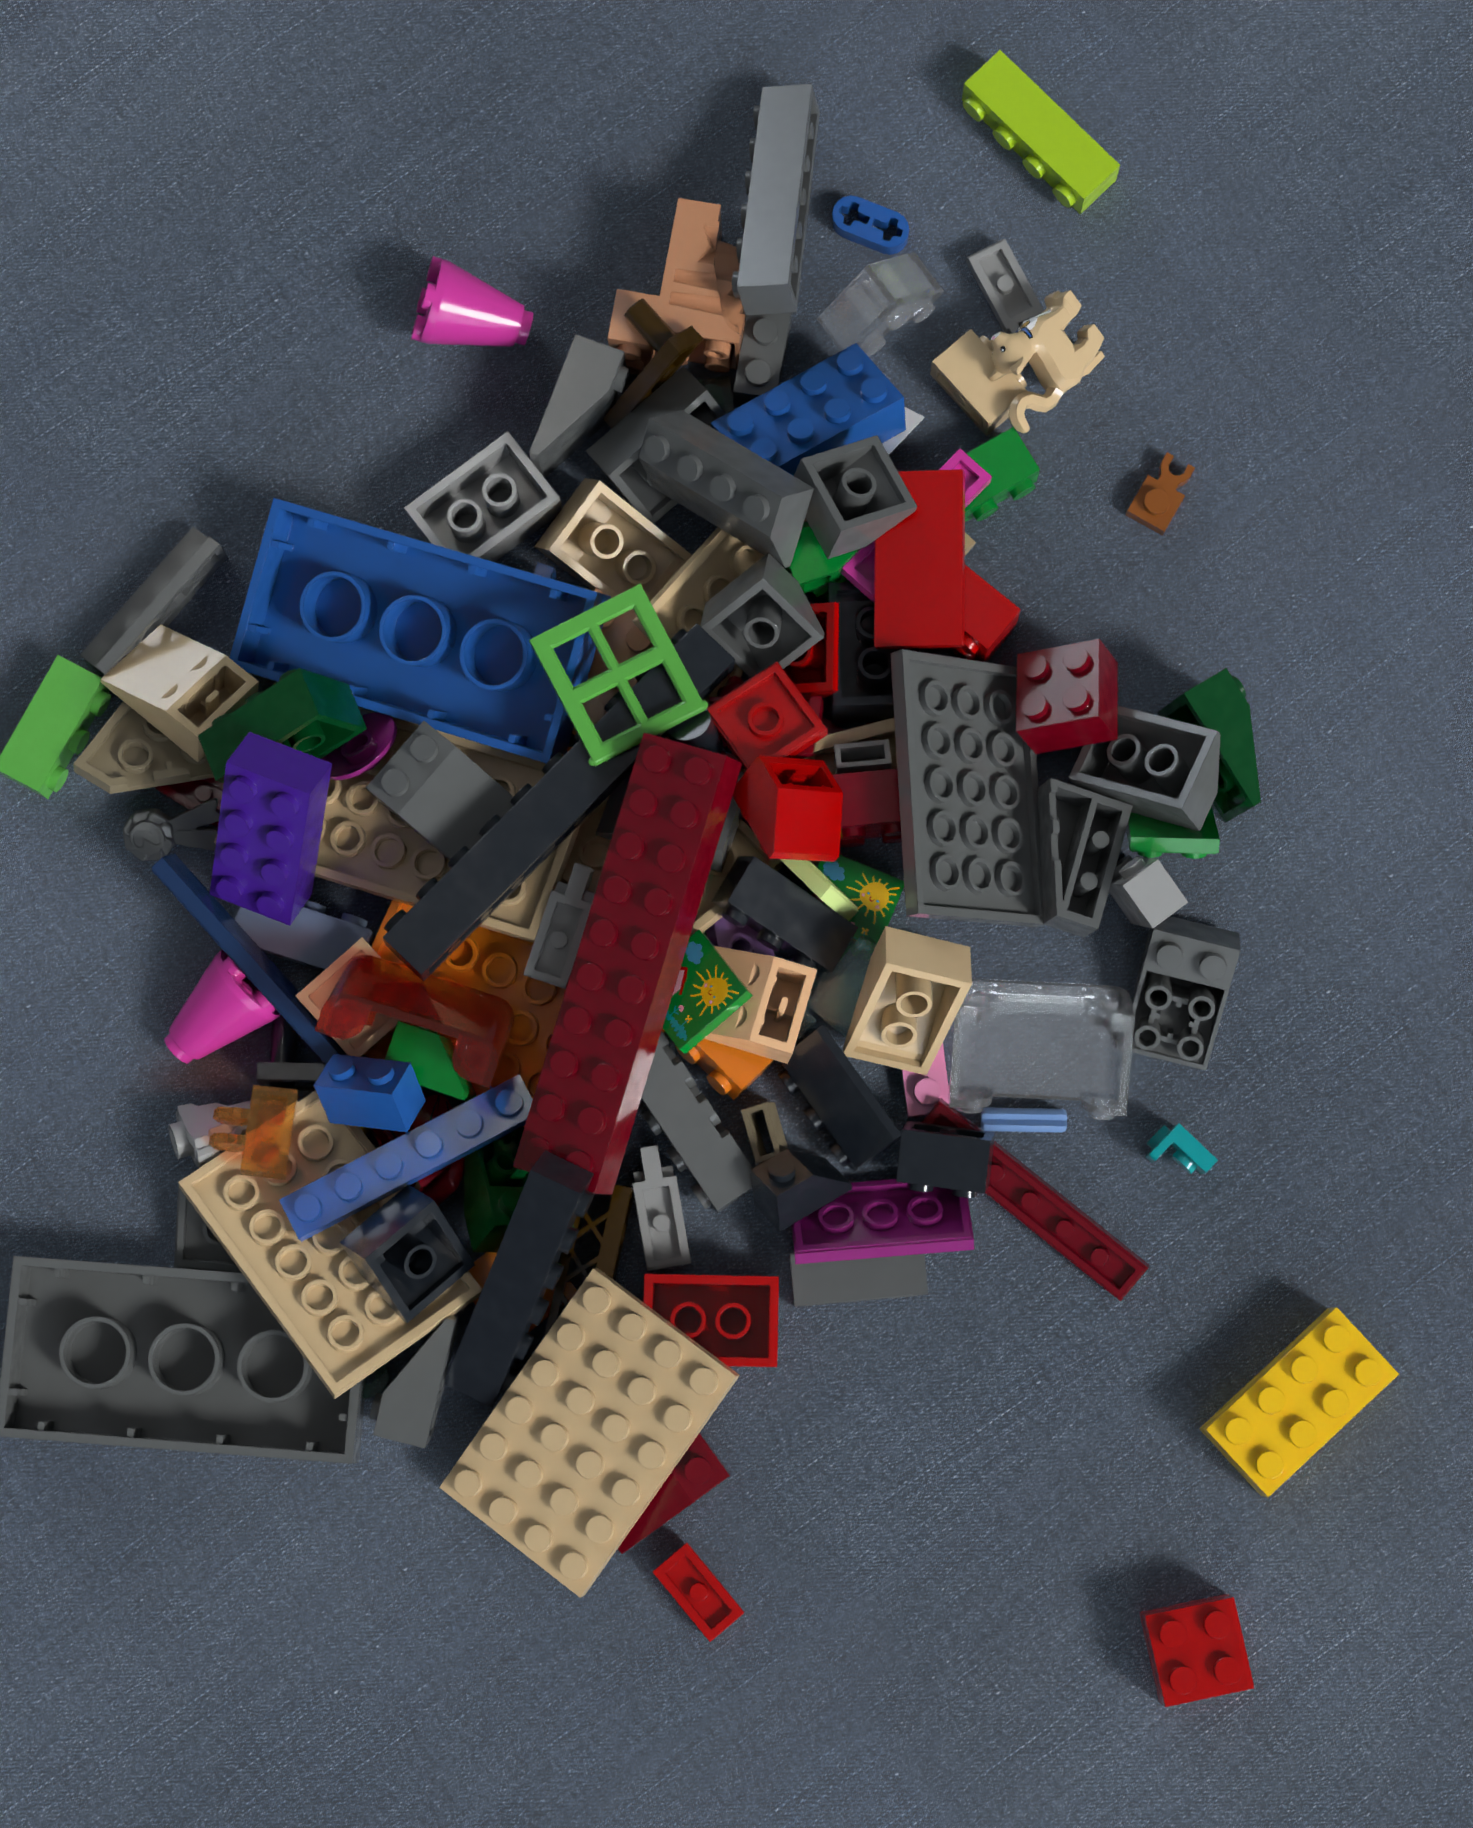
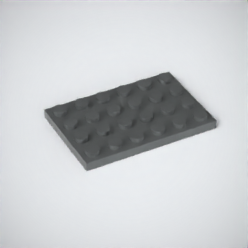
M904 649L890 653L906 916L1027 927L1044 926L1037 788L1039 787L1037 756L1016 732L1017 667Z

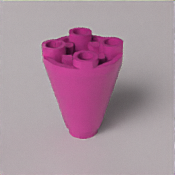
M435 256L432 257L426 281L432 282V284L427 283L426 288L421 290L416 313L423 314V316H416L411 334L412 340L426 344L513 347L515 343L520 345L526 344L533 321V312L524 310L525 306L451 261Z
M221 950L214 956L169 1027L170 1033L164 1038V1041L176 1058L188 1064L193 1059H201L276 1020L281 1014L231 958Z

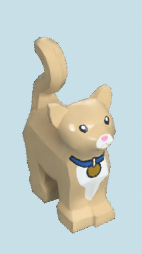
M1058 290L1047 295L1044 299L1047 308L1041 314L1025 320L1015 333L1007 334L1000 331L993 335L990 340L993 347L991 358L996 367L989 377L991 381H996L1010 373L1019 375L1029 362L1040 384L1045 389V394L1043 395L1030 391L1018 394L1011 402L1008 416L1010 423L1018 432L1027 433L1030 430L1024 414L1026 409L1046 413L1056 407L1061 396L1078 384L1081 378L1089 374L1105 357L1102 351H1098L1104 336L1095 324L1084 325L1077 332L1078 339L1074 344L1065 333V327L1078 314L1082 306L1071 290L1065 292Z

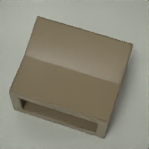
M765 1102L741 1110L756 1164L763 1163L788 1149L775 1102ZM763 1113L775 1151L770 1154H766L756 1115Z

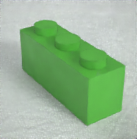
M57 655L0 755V774L46 799H49L53 791L58 792L67 779L69 770L66 767L74 753L80 754L89 740L90 732L87 730L95 716H102L110 703V690L100 682L101 677Z

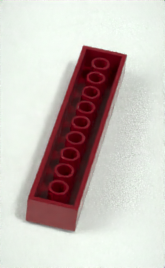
M643 733L513 1167L530 1172L546 1150L594 1173L588 1191L594 1194L612 1195L742 763L723 754Z

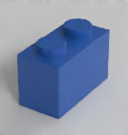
M333 1054L314 1084L328 1120L334 1124L408 1132L426 1102L411 1062Z

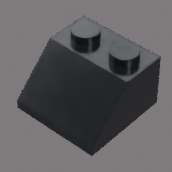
M410 1185L405 1186L340 1241V1244L360 1274L406 1323L410 1322L475 1266V1263L435 1201Z

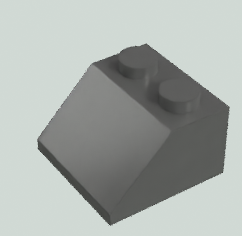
M877 435L802 458L794 474L796 478L814 488L805 519L827 559L868 546L917 509L915 501Z
M769 553L705 603L700 626L735 658V664L750 678L776 661L784 669L823 639L825 634L799 582Z

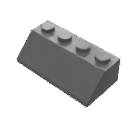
M683 410L649 418L639 459L655 489L761 554H771L784 568L790 567L814 488Z

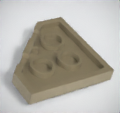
M124 701L73 764L75 773L109 794L214 778L206 755L197 762Z

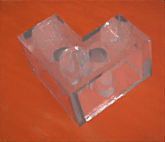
M915 252L866 265L817 320L840 351L857 343L869 357L886 344L884 337L890 330H896L911 320L914 323H919L927 318L935 310L933 303L943 294L944 290Z

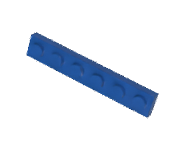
M519 1074L279 1199L298 1239L303 1242L402 1190L405 1186L429 1176L524 1126L533 1099Z

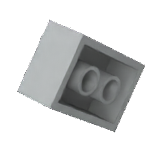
M507 431L405 506L404 509L410 523L425 542L496 562L554 519L562 510L560 497Z

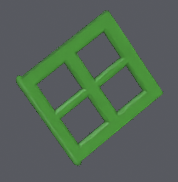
M641 583L529 640L590 757L588 760L590 766L596 767L639 745L644 732L656 736L705 711L708 707V702L701 699ZM633 609L653 647L619 664L599 626ZM588 632L608 670L573 687L554 649ZM662 664L682 702L648 719L628 680ZM617 686L637 725L602 742L583 703Z

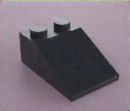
M851 582L828 583V602L839 603L838 691L831 695L832 723L879 722L894 718L890 653L902 649H876L874 647L875 601L872 602ZM905 648V649H904V650H910V651H917V652H919V648Z

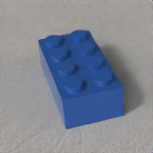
M855 343L712 421L711 427L794 476L802 458L876 435L881 443H884L906 430L904 396L859 345Z

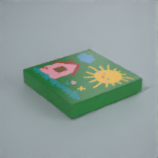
M839 855L835 862L820 861L818 869L858 907V912L849 920L858 929L844 952L870 962L881 934L892 918L904 889V881L842 855ZM810 888L808 889L807 893L828 906Z
M700 930L696 931L689 938L663 1024L665 1032L684 1054L688 1053L753 996L707 936Z

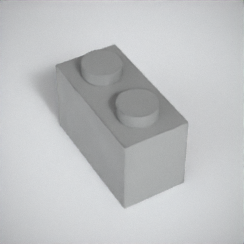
M1127 855L1117 861L1109 893L1131 924L1153 929L1188 903L1158 859L1141 856L1132 858L1130 855Z

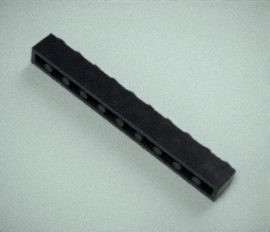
M698 623L688 632L684 628L679 630L670 639L702 700H705L734 670L735 658ZM662 664L635 677L638 682L632 687V690L648 719L682 702ZM617 692L605 705L604 710L607 713L596 724L593 723L602 742L637 725L620 692ZM664 731L656 736L667 738L668 734ZM576 734L573 738L576 744L565 755L561 752L555 754L542 769L545 775L533 787L529 783L524 785L510 801L514 806L502 818L498 814L493 816L480 830L479 834L482 838L471 849L464 846L451 858L447 864L451 869L439 881L436 878H432L419 890L416 895L419 901L407 913L402 909L387 922L384 927L387 933L383 936L385 945L424 982L632 773L640 744L595 767L589 765L588 760L590 757L578 734Z

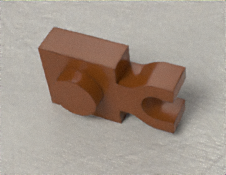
M1168 452L1160 464L1159 479L1157 480L1147 475L1126 512V516L1162 536L1185 498V495L1178 492L1177 489L1189 481L1195 470V467L1188 464L1183 474H1172L1169 471V465L1174 455Z

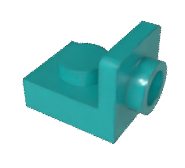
M1180 1123L1171 1130L1163 1125L1146 1143L1152 1149L1145 1156L1150 1163L1155 1162L1171 1146L1176 1151L1172 1158L1189 1174H1192L1195 1170L1201 1175L1205 1174L1218 1161Z

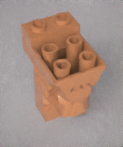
M678 198L660 296L617 289L608 333V345L624 351L626 367L630 368V374L639 375L657 353L624 316L627 310L642 298L647 301L675 334L693 326L702 336L703 340L682 365H687L689 361L705 364V368L714 372L726 373L730 369L737 370L746 315L741 299L735 298L733 295L732 274L734 271H739L740 264L737 259L736 247L721 241V205Z

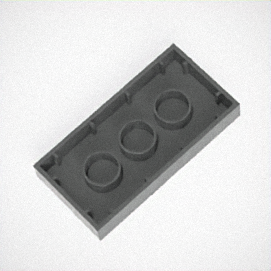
M13 1256L0 1377V1437L347 1464L359 1463L367 1377L334 1399L242 1273Z

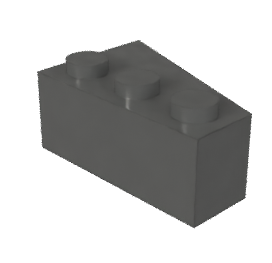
M1050 778L1037 788L1043 924L1085 938L1099 929L1133 805Z

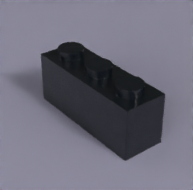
M738 856L712 899L713 903L724 909L721 916L727 921L741 928H744L745 925L749 926L758 933L756 939L761 944L774 951H779L781 948L793 956L791 962L817 969V972H833L858 929L850 921L755 856Z

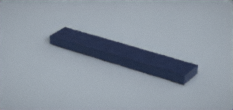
M175 853L162 857L151 867L153 869L152 872L326 1065L333 1054H347L298 1000L296 995L299 991L215 897L209 895L210 892Z

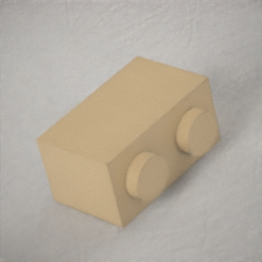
M970 329L932 361L930 375L987 436L1009 418L1011 402L1016 395L1027 392L1025 389L1027 383L1021 374L1014 375L1013 373L1007 374L996 381H991L989 377L996 368L991 358L993 352L991 341L983 335L979 338Z

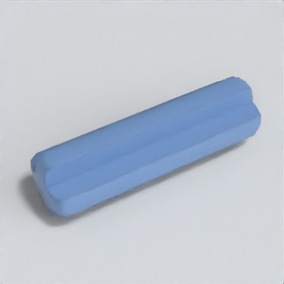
M985 1107L981 1110L980 1126L983 1131L1063 1133L1067 1129V1112L1064 1109Z

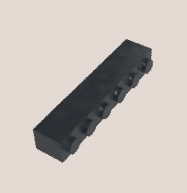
M546 1150L532 1167L444 1383L445 1385L493 1407L501 1393L505 1394L520 1373L519 1370L514 1368L517 1359L522 1361L525 1359L535 1336L528 1333L531 1325H539L549 1305V1301L543 1298L547 1288L550 1290L555 1288L564 1269V1265L557 1263L562 1252L568 1255L579 1233L578 1229L572 1227L577 1216L580 1218L585 1216L594 1197V1193L588 1191L594 1173Z

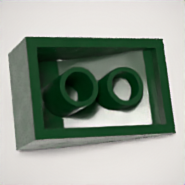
M1227 668L1186 691L1157 712L1161 717L1213 729L1220 733L1218 793L1213 804L1225 823L1261 803L1250 705L1245 698L1246 691L1237 677L1231 676Z

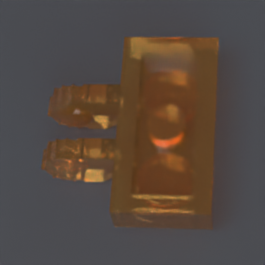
M253 1085L250 1109L228 1106L214 1109L213 1119L217 1122L235 1126L247 1125L246 1135L213 1133L210 1135L209 1145L213 1149L222 1151H243L240 1167L241 1175L286 1180L298 1102V1090Z

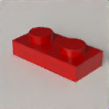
M688 1542L653 1570L654 1575L709 1642L714 1640L745 1613Z

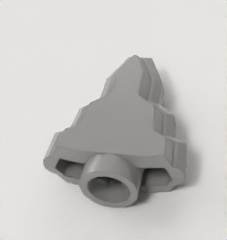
M246 1101L230 1106L219 1103L196 1106L189 1103L177 1107V1122L169 1124L168 1130L177 1159L191 1156L195 1165L200 1168L278 1115L272 1105H266L263 1101Z

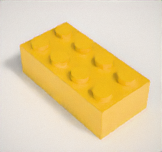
M1337 1307L1327 1308L1199 1429L1260 1496L1269 1497L1390 1384L1399 1373Z

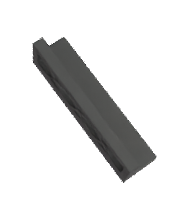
M193 526L83 650L80 656L104 676L160 624L167 627L228 558L220 544L210 536L207 538Z

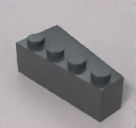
M661 1031L641 1097L648 1110L641 1115L655 1136L664 1132L672 1144V1147L666 1150L680 1173L687 1168L697 1181L690 1188L704 1209L713 1205L717 1213H719L753 1190L751 1169L753 1167L729 1131L725 1130L717 1113L704 1094L696 1087L697 1084L679 1057L674 1054L668 1045L670 1042Z

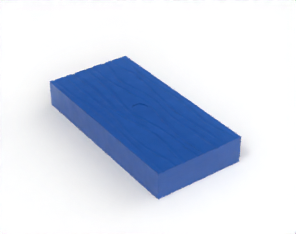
M273 498L230 659L248 673L279 682L280 676L285 672L302 668L349 684L357 706L419 725L425 721L435 730L547 763L558 752H561L563 755L567 753L574 726L529 640L611 599V596ZM588 632L554 649L573 687L587 681L595 655L596 646Z

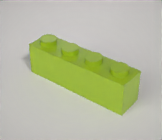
M1001 50L992 56L964 83L962 101L966 112L978 122L983 120L993 130L994 138L1006 150L1012 148L1023 159L1024 167L1033 177L1037 179L1042 177L1053 188L1054 196L1063 206L1067 208L1072 206L1081 214L1116 181L1120 164Z

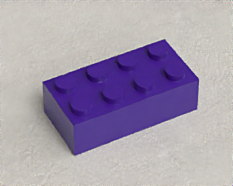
M252 732L247 734L226 762L209 895L290 926L312 895L332 763Z

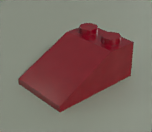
M701 1432L619 1546L618 1550L621 1554L625 1553L731 1475Z

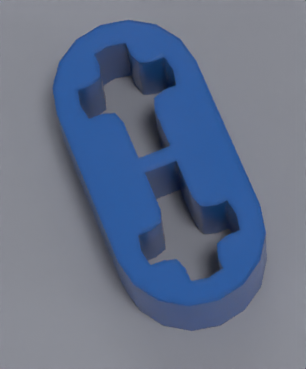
M852 195L841 198L833 207V229L841 237L888 255L896 254L906 246L909 237V225L905 217L900 213ZM851 209L858 211V219L860 221L854 220L851 226L844 224V216L842 214L848 215ZM890 225H895L898 236H893L890 241L884 240L883 231L880 229L887 230Z

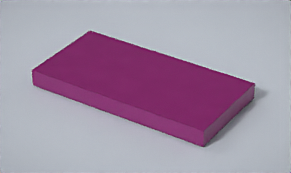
M896 1179L851 1182L852 1190L792 1224L795 1264L974 1250V1236L968 1198L954 1196L951 1194V1189L934 1187L931 1192L913 1191L907 1188V1183L896 1182Z

